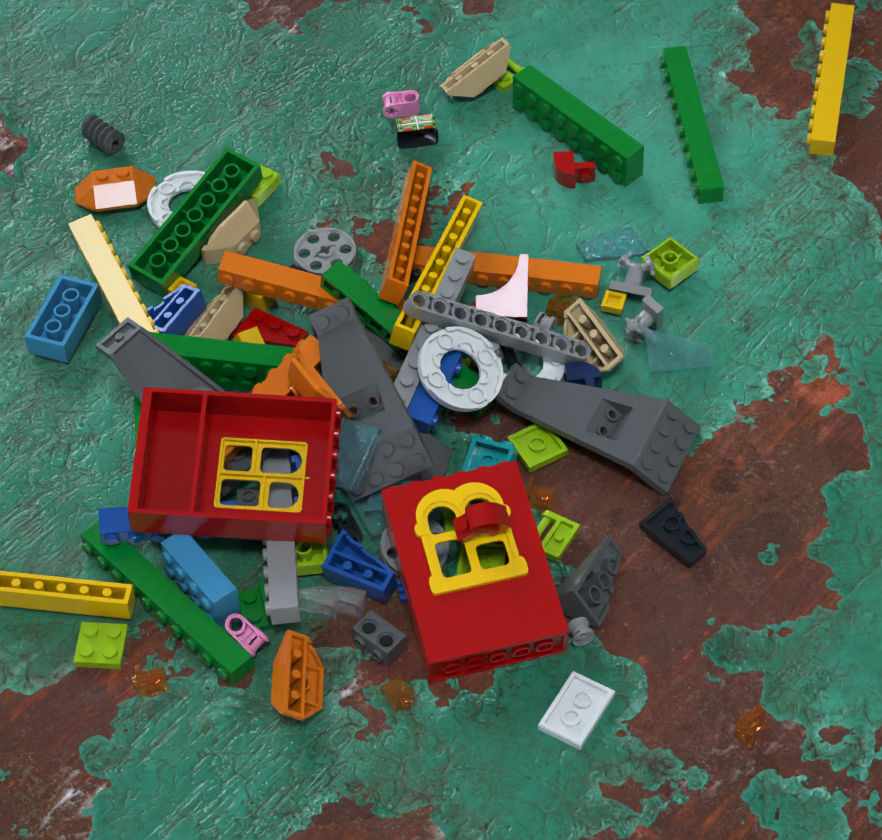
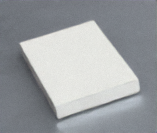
M573 671L538 724V730L581 750L615 697V691Z

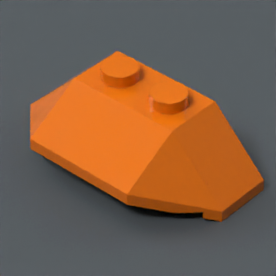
M133 166L92 171L74 188L76 206H83L95 212L137 207L148 200L150 191L156 186L155 177Z
M296 346L292 352L287 377L292 383V386L289 387L295 396L337 399V407H341V418H351L352 415Z
M287 630L273 662L271 705L282 715L304 721L322 710L324 667L317 652L311 645L312 642L309 636Z

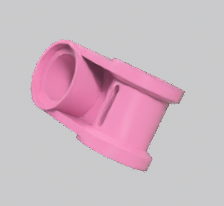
M414 90L387 92L382 96L384 104L383 115L387 118L411 117L420 113L419 94Z
M231 614L225 621L226 630L253 657L261 645L270 640L257 626L240 614ZM236 619H241L243 623L239 631L232 629V623Z

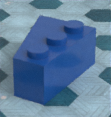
M183 284L162 298L163 302L155 308L151 306L147 311L148 316H151L155 325L153 330L158 329L159 333L184 335L207 307L201 289Z
M342 529L321 566L325 579L387 604L397 586L394 572L377 557L372 556L363 548V545L352 539Z

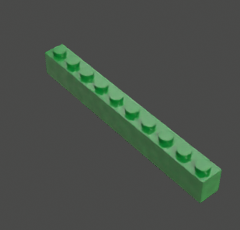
M686 46L663 48L662 57H659L660 69H664L663 81L667 82V96H671L670 108L675 111L673 117L674 123L678 124V138H682L681 150L686 153L684 157L685 166L689 167V181H693V196H697L699 204L722 202L724 184Z
M340 260L321 274V288L337 301L349 297L361 322L406 358L409 351L389 343L394 324L401 313L397 305L378 298L380 291L372 288L367 280L360 278L349 265H345ZM461 361L463 367L460 375L454 376V387L458 389L472 388L477 384L479 375L475 371H471ZM493 399L485 407L469 413L478 420L495 405L496 399Z
M99 521L81 534L83 542L81 546L88 556H94L102 569L107 568L116 582L133 585L134 593L140 599L143 607L147 610L151 609L160 623H166L170 627L171 632L177 638L181 637L192 652L196 651L201 655L202 661L207 666L214 667L218 676L223 681L228 680L234 686L255 669L253 656L128 542H118L114 545L100 543Z

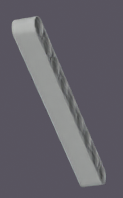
M415 291L403 305V310L409 317L444 328L452 326L465 327L476 331L490 342L562 364L583 362L591 354L590 346L584 341L423 291Z

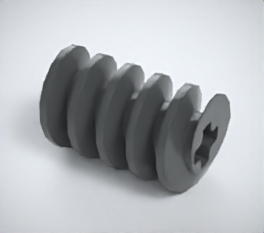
M90 115L82 125V136L107 154H115L123 148L125 135L123 133L120 134L119 130L109 126L107 122H104L96 115Z

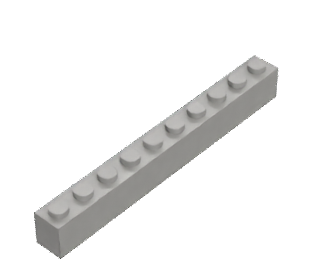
M456 248L435 295L459 303L474 270L476 255ZM422 321L394 382L407 409L420 383L417 366L420 349L433 333L443 330L444 327Z
M274 449L261 461L263 462L260 465L261 472L292 473L290 449ZM272 483L269 489V507L289 508L293 506V486L287 483ZM262 540L263 545H267V548H263V560L268 565L263 566L264 579L268 580V583L264 584L265 597H269V601L265 602L266 616L271 615L272 625L301 622L296 542Z

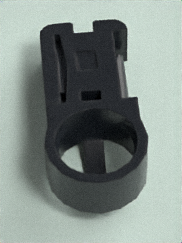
M343 502L335 503L334 513L337 519L332 517L334 529L339 534L344 529L352 539L361 543L363 541V534L351 513L350 507ZM339 510L346 511L348 513L347 517L342 519Z

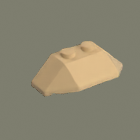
M501 37L497 42L486 46L452 72L446 81L440 85L441 88L450 96L475 97L483 93L488 86L497 82L506 73L511 45Z
M255 199L243 201L217 227L210 237L208 244L204 245L201 249L204 264L220 263L225 250L244 255L248 248L260 239L261 228Z
M225 286L221 293L214 297L206 306L207 308L190 326L184 336L228 340L229 335L238 327V323L244 316L243 289Z
M577 299L564 311L563 335L584 341L590 346L591 354L583 362L596 366L600 372H609L625 358L624 348L603 320L583 299Z

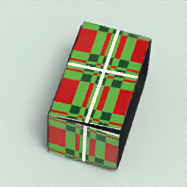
M433 114L395 118L397 143L400 149L431 146L438 143V130Z

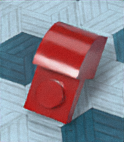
M573 151L553 152L554 178L560 185L575 189V183L595 182V162H574Z
M483 502L466 507V513L453 520L457 540L462 543L481 533L493 537L511 527L506 506L495 502Z

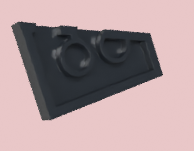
M671 496L639 523L641 530L689 568L706 555V548L694 530L690 529L681 511H678Z

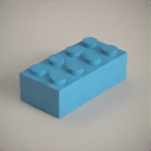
M60 275L25 335L28 352L68 363L102 303L99 284Z
M174 534L161 542V557L165 562L164 571L169 578L174 577L178 588L183 593L186 592L198 607L220 627L225 625L227 617L231 614L241 615L237 588L190 535Z

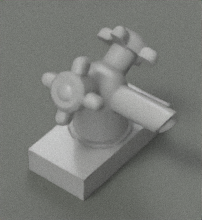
M632 252L623 255L619 260L617 268L620 269L624 265L628 269L625 282L611 280L609 289L644 297L649 294L653 298L654 289L641 285L643 272L650 270L652 276L655 274V264L650 259V256L646 255L647 262L640 264L637 262L633 263L629 259L633 254Z
M649 294L642 299V311L634 319L625 318L627 322V327L625 328L627 334L626 341H636L639 344L642 341L639 338V334H642L655 346L658 344L657 336L648 328L652 326L657 331L663 325L664 308Z

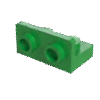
M261 579L258 580L259 587L237 593L241 615L263 632L274 629V625H272L271 615L266 616L265 602L269 601V597H265L264 584Z

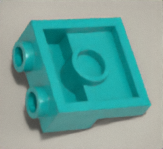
M482 435L481 438L473 436L462 471L475 470L480 466H494L503 461H516L519 452L511 442L502 441L499 443L485 435Z

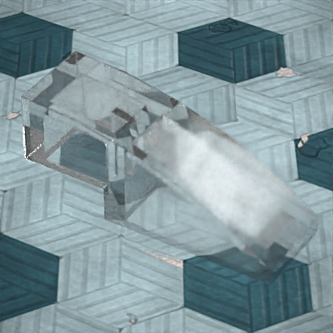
M319 586L299 589L300 610L335 620L339 613L362 619L368 605L367 591L341 586Z

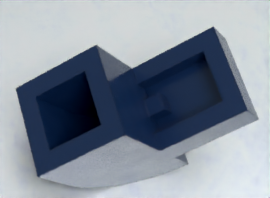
M586 362L565 363V382L602 388V374L596 366Z

